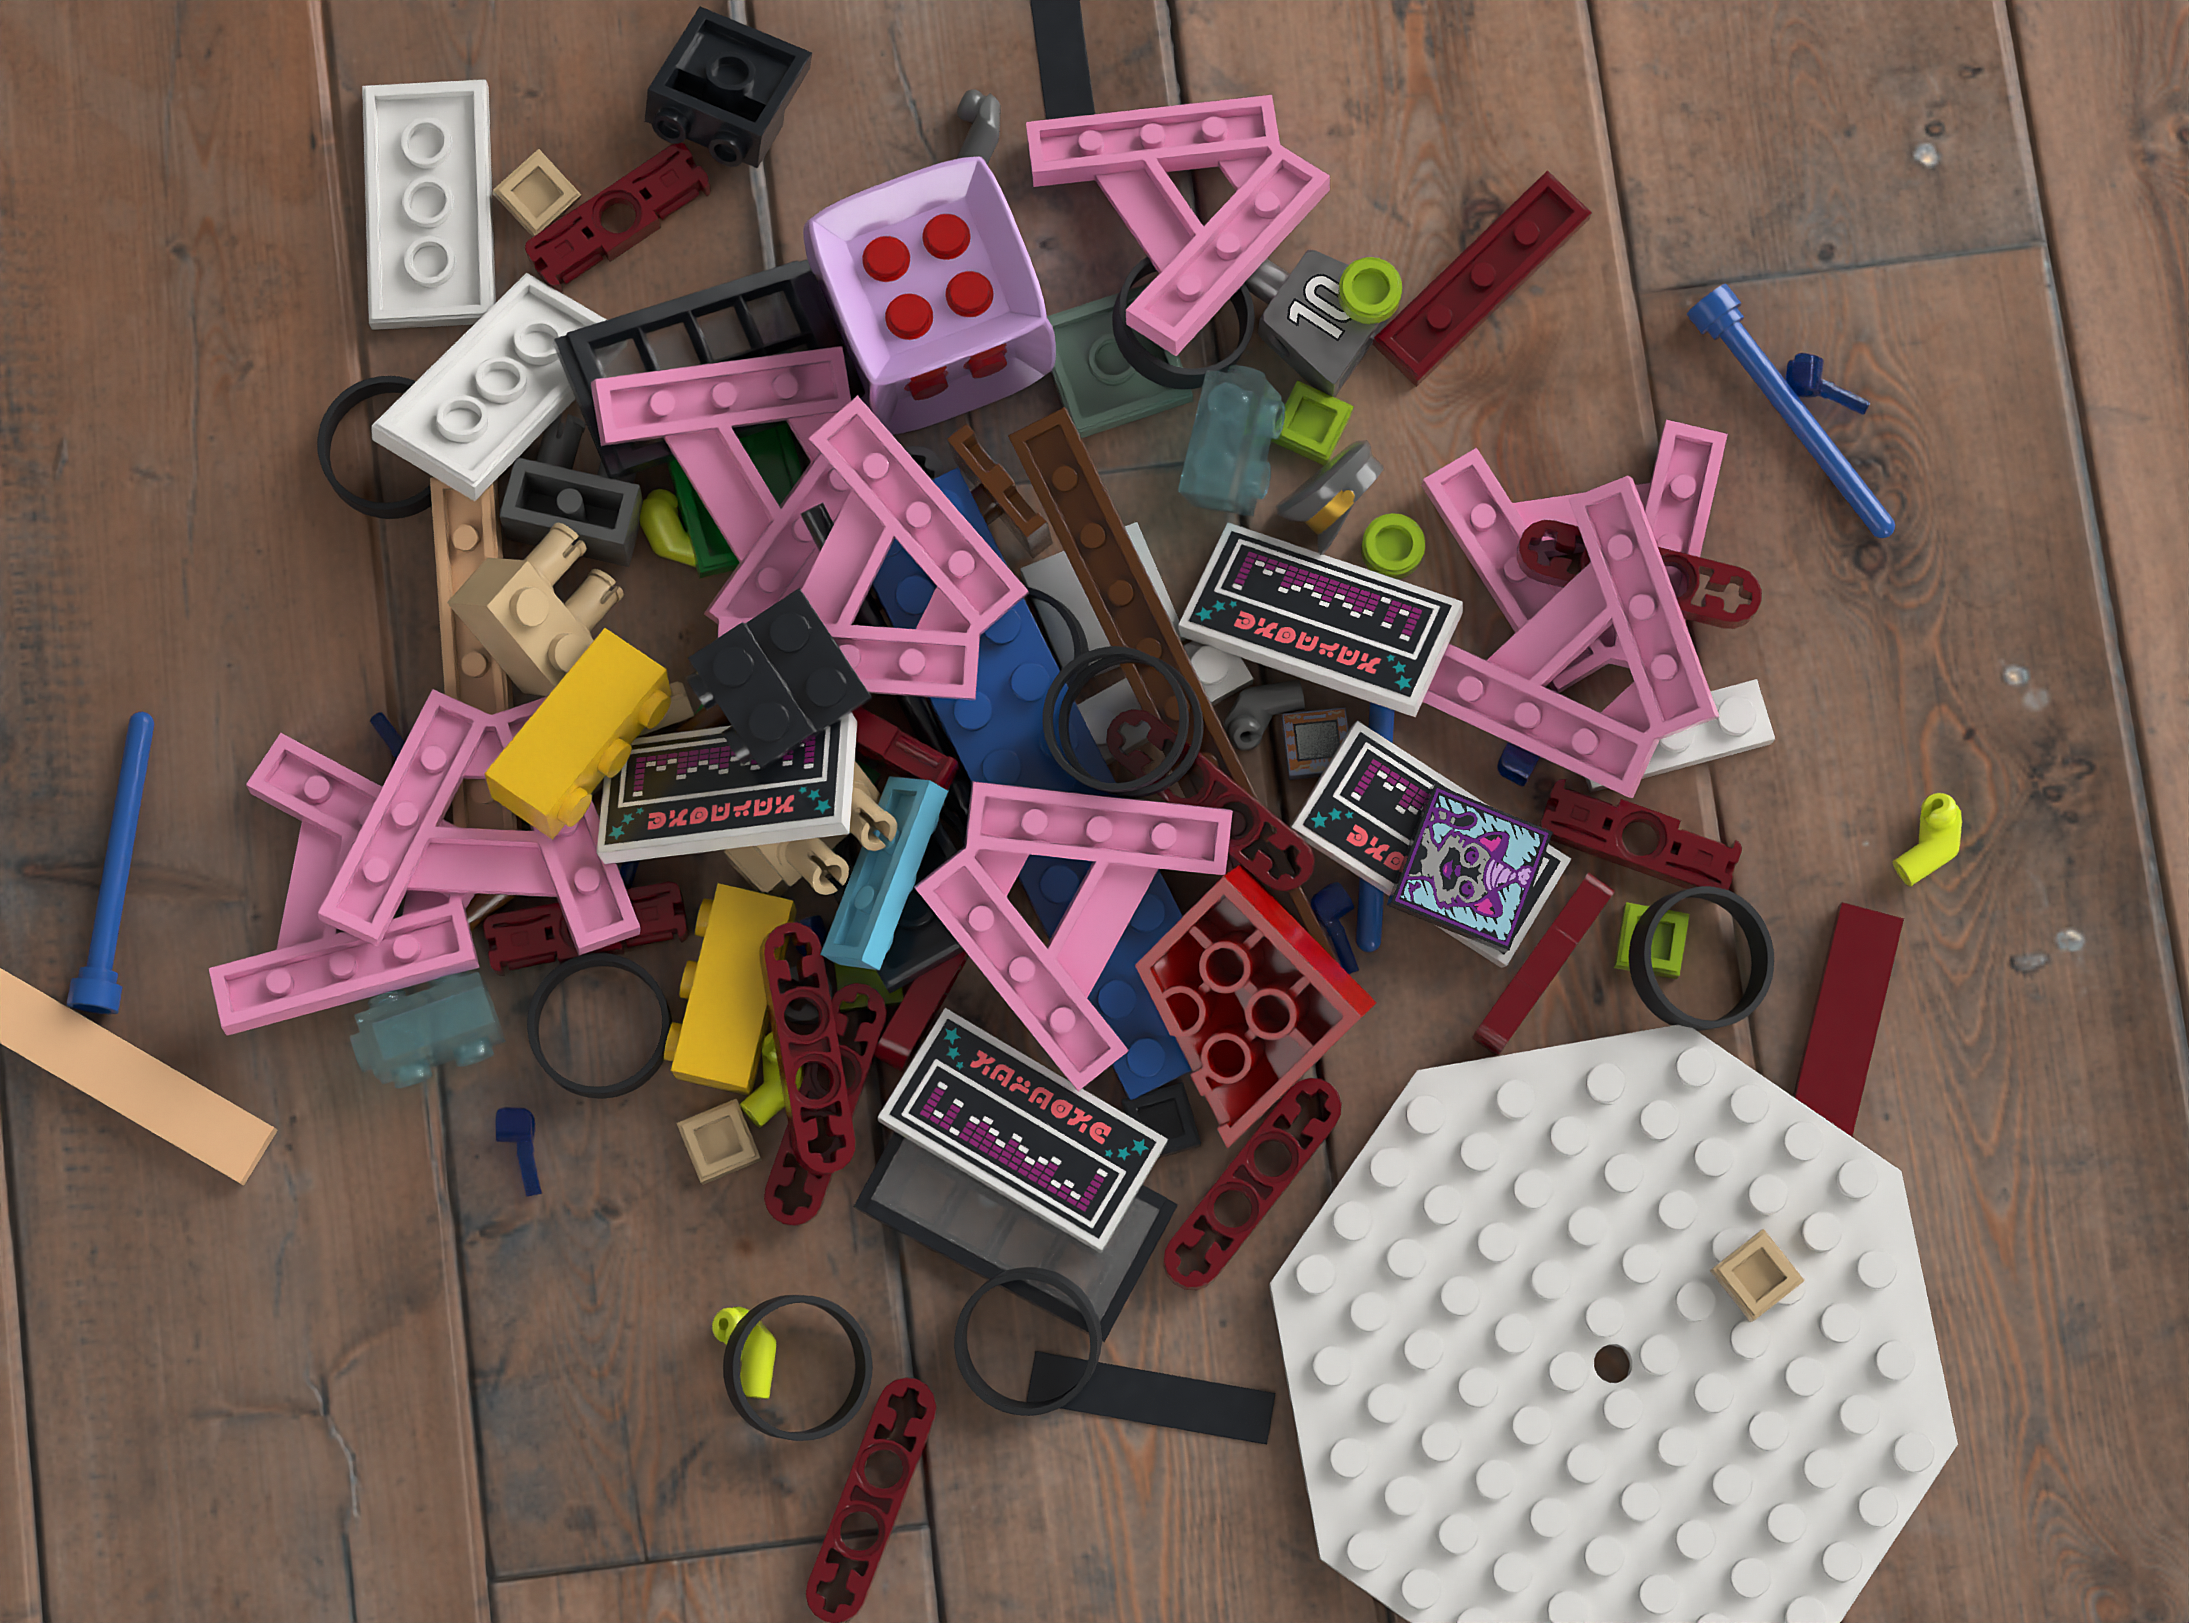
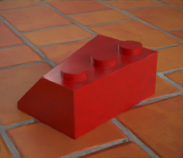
M1241 864L1224 875L1135 964L1170 1036L1176 1037L1193 1071L1190 1076L1201 1096L1205 1095L1220 1125L1217 1129L1227 1149L1377 1003Z

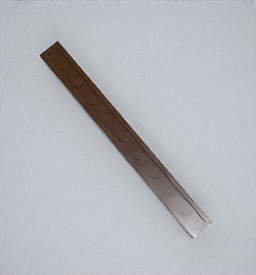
M1064 407L1008 435L1110 645L1133 648L1163 660L1174 667L1187 680L1197 696L1203 716V737L1199 752L1259 801L1068 410ZM1140 663L1120 664L1141 709L1157 716L1178 734L1179 707L1175 693L1167 679L1150 665ZM1180 685L1187 702L1189 715L1186 741L1191 745L1194 733L1193 709L1187 693ZM1170 740L1167 741L1163 750L1165 758L1174 745ZM1182 761L1177 762L1174 766H1172V772L1181 764ZM1194 762L1186 774L1177 781L1185 798L1194 797L1204 785L1202 769ZM1233 801L1221 808L1233 811L1230 839H1241L1250 833L1254 817L1247 805ZM1266 822L1259 839L1251 846L1243 850L1244 854L1251 860H1254L1258 849H1261L1275 862L1270 870L1274 877L1279 879L1285 873L1296 877L1284 850L1278 849L1267 840L1275 832L1271 824ZM1229 854L1227 857L1226 874L1240 865ZM1246 869L1339 964L1302 887L1300 886L1288 891L1275 890L1264 884Z

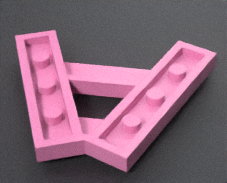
M1272 95L1026 122L1033 187L1095 180L1158 271L1159 275L1126 309V324L1175 356L1182 351L1330 190V175L1280 145ZM1219 167L1236 193L1203 226L1166 172Z
M842 346L595 379L591 382L601 446L663 437L739 561L738 566L704 612V615L718 625L719 616L754 618L798 588L802 589L820 551L800 514L823 502L833 523H835L851 491V487L809 440L812 434L851 401ZM785 420L789 424L811 463L780 507L732 428Z
M857 395L809 437L810 442L851 487V491L801 591L869 693L976 700L980 635L1029 594V591ZM894 539H896L937 586L917 628L903 629L852 625ZM719 616L718 638L740 623L744 622L745 624L753 618Z
M1670 420L1665 421L1651 482L1635 485L1658 547L1700 557L1728 434ZM1477 448L1423 479L1422 488L1516 633L1563 589L1562 587L1531 579L1520 569L1517 561V546L1522 534L1532 523L1541 520H1555L1578 526L1569 498L1582 493L1512 503ZM1543 536L1539 545L1533 546L1529 544V549L1538 553L1537 563L1549 566L1550 561L1547 557L1567 554L1554 549L1555 539ZM1576 543L1574 553L1584 552L1586 546ZM1665 566L1676 598L1682 596L1687 590L1685 575L1673 566ZM1614 624L1607 628L1548 684L1552 691L1560 693L1607 664L1629 668Z
M1625 476L1569 498L1591 562L1488 660L1449 643L1422 702L1624 796L1633 798L1659 740L1719 718V714L1633 478ZM1614 624L1634 682L1601 713L1546 688L1590 644Z
M432 689L318 912L320 921L375 946H379L407 890L557 897L578 955L640 934V925L617 864H604L596 853L600 820L592 800L584 816L572 827L565 825L553 840L532 825H530L532 831L439 827L463 779H486L484 775L486 770L547 697L490 715Z
M280 733L246 786L252 795L302 821L277 950L209 968L221 1028L227 1036L480 968L465 910L476 893L407 890L403 915L392 919L379 946H375L349 933L342 932V930L319 920L318 912L382 786ZM444 819L439 826L459 828Z
M972 781L965 846L914 886V888L1076 1090L1079 1091L1129 1051L1087 999L1159 868L1216 875L1226 874L1233 811L1229 809ZM1032 854L1093 861L1050 941L1045 946L1006 898L1027 858Z

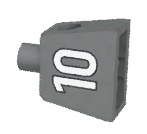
M1308 250L1290 274L1266 259L1244 282L1251 294L1268 304L1259 320L1258 335L1313 388L1335 397L1372 345L1373 338L1384 328L1391 317L1380 323L1363 324L1351 319L1343 311L1338 299L1340 278L1344 270L1349 266L1348 264L1316 250Z

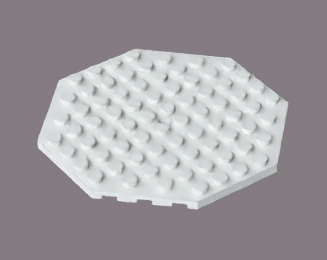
M1673 1025L1417 1070L1269 1284L1319 1559L1409 1623H1840L1958 1445L1902 1171L1690 1027ZM1764 1229L1805 1281L1756 1320L1750 1322L1710 1270L1760 1230ZM1607 1345L1620 1347L1628 1356L1630 1363L1628 1376L1621 1382L1609 1383L1597 1375L1594 1368V1358L1602 1347Z

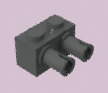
M561 413L544 430L536 461L517 458L514 461L499 516L506 539L537 546L550 532L551 527L555 523H561L579 535L571 543L572 545H575L578 540L585 543L587 549L581 557L629 567L640 529L639 521L643 505L640 485L634 484L636 473L610 479L602 461L600 462L597 475L572 470L586 423L568 414L566 424L561 422ZM647 440L634 441L633 443L636 447L645 444Z

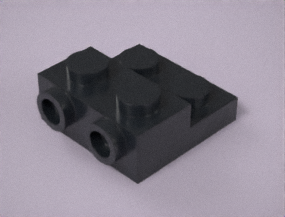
M700 6L647 90L644 122L651 124L654 132L669 143L678 144L688 139L707 147L711 156L722 165L737 167L743 162L758 168L783 127L785 109L810 70L812 52Z
M800 588L747 623H740L688 657L696 670L685 677L706 710L718 704L732 724L722 734L740 762L744 765L754 758L762 770L767 769L873 699Z

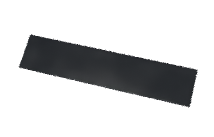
M1030 0L1046 120L1094 115L1095 108L1080 0Z
M1035 1351L1027 1402L1051 1400L1069 1391L1080 1381L1087 1367L1088 1360ZM1098 1362L1094 1373L1083 1389L1070 1402L1060 1407V1409L1267 1445L1275 1393Z

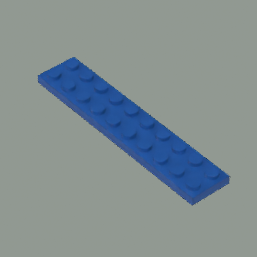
M957 467L933 479L932 481L1007 566L959 468ZM894 539L872 583V587L892 627L903 629L917 628L937 587L896 539ZM1024 598L980 635L976 700L928 697L971 785L972 781L1119 797L1091 788L1070 776L1057 763L1047 745L1043 730V707L1048 690L1060 670ZM1065 683L1055 703L1053 729L1057 745L1069 763L1059 736V713L1063 698L1068 690V686ZM1074 700L1069 717V737L1076 758L1082 767L1095 779L1105 783H1116ZM1030 854L1017 878L1049 941L1093 861ZM1159 869L1087 998L1129 1050L1111 1066L1127 1098H1130V1100L1192 1070L1176 1037L1170 1036L1135 966L1183 917Z

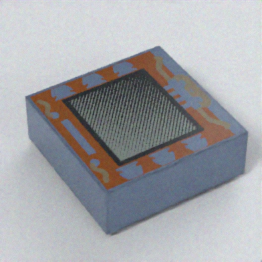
M1346 708L1282 714L1281 720L1288 779L1297 780L1321 777L1348 733Z

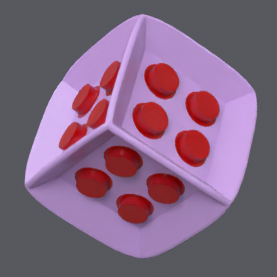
M982 157L958 158L892 179L826 207L805 223L803 238L808 263L818 278V283L864 388L865 394L860 399L892 435L918 430L988 405L1032 385L1052 371L1056 360L1055 334L1051 323L1047 319L1040 284L1002 189Z

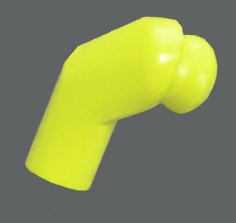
M653 490L643 501L639 521L652 550L660 557L696 567L689 537L677 514V497L668 490Z
M1934 793L1923 801L1921 805L1918 844L1893 860V866L1897 874L1909 887L1952 860L1959 852L1962 827L1961 810L1949 795Z
M772 1031L764 1037L761 1044L764 1083L740 1103L744 1113L759 1128L785 1107ZM804 1064L798 1069L795 1083L798 1091L804 1078Z
M738 1306L723 1308L717 1312L712 1322V1331L717 1340L724 1342L727 1346L732 1331L750 1310ZM761 1321L752 1329L744 1344L740 1359L742 1362L740 1380L746 1397L769 1399L777 1345L775 1337Z

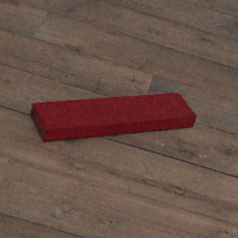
M1547 170L1373 338L1372 345L1417 387L1590 219L1592 212Z
M1842 902L1837 909L1793 1097L1853 1137L1904 918Z

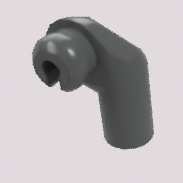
M971 89L966 91L957 109L958 117L968 121L972 126L956 159L982 157L988 165L999 142L1001 105L991 93L985 96L980 91Z
M1294 679L1244 689L1238 695L1224 719L1223 726L1235 749L1249 751L1256 748L1260 744L1262 735L1273 715L1305 709L1300 680Z

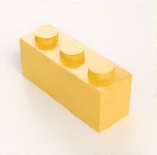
M604 628L486 770L484 775L491 797L552 840L565 825L568 827L574 826L589 808L592 800L591 793L605 776L609 778L614 777L624 767L632 751L631 744L645 727L648 729L654 728L666 715L672 700L667 669Z
M719 883L717 884L714 900L703 899L695 928V935L704 937L698 962L687 961L680 986V998L689 999L682 1024L672 1022L664 1051V1060L673 1061L671 1072L676 1079L747 1096L752 1094L762 1054L761 1044L767 1034L770 1022L760 965V946L764 938L774 928L788 922L794 923L797 911L793 900ZM784 936V945L774 950L776 960H785L791 936Z

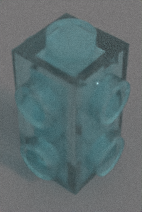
M1238 365L1229 366L1227 373L1206 370L1178 491L1194 507L1253 517L1257 499H1264L1267 494L1271 478L1270 463L1266 461L1272 438L1277 439L1282 432L1285 420V405L1281 401V395L1265 379L1266 375L1259 370Z
M467 971L448 974L429 981L431 988L406 996L404 990H395L370 999L367 1002L369 1010L354 1015L360 1033L350 1036L351 1044L362 1072L372 1069L374 1076L383 1084L393 1081L395 1088H404L431 1078L433 1075L430 1068L455 1060L457 1066L462 1067L481 1062L493 1056L492 1046L506 1042L487 983L480 973L475 972L468 975Z

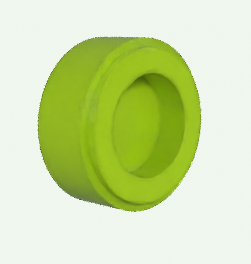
M1376 257L1358 259L1344 270L1340 278L1338 288L1340 306L1351 319L1359 323L1376 324L1383 322L1391 317L1399 306L1402 294V281L1397 270L1387 261Z
M1396 513L1385 514L1373 520L1366 528L1361 544V554L1367 568L1370 571L1394 579H1402L1412 574L1420 565L1425 551V538L1419 525L1411 518Z

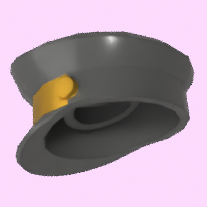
M1367 440L1356 441L1342 450L1294 492L1276 505L1277 515L1289 521L1305 522L1317 534L1318 553L1323 555L1340 531L1354 503L1378 478L1384 466L1372 455L1371 446Z

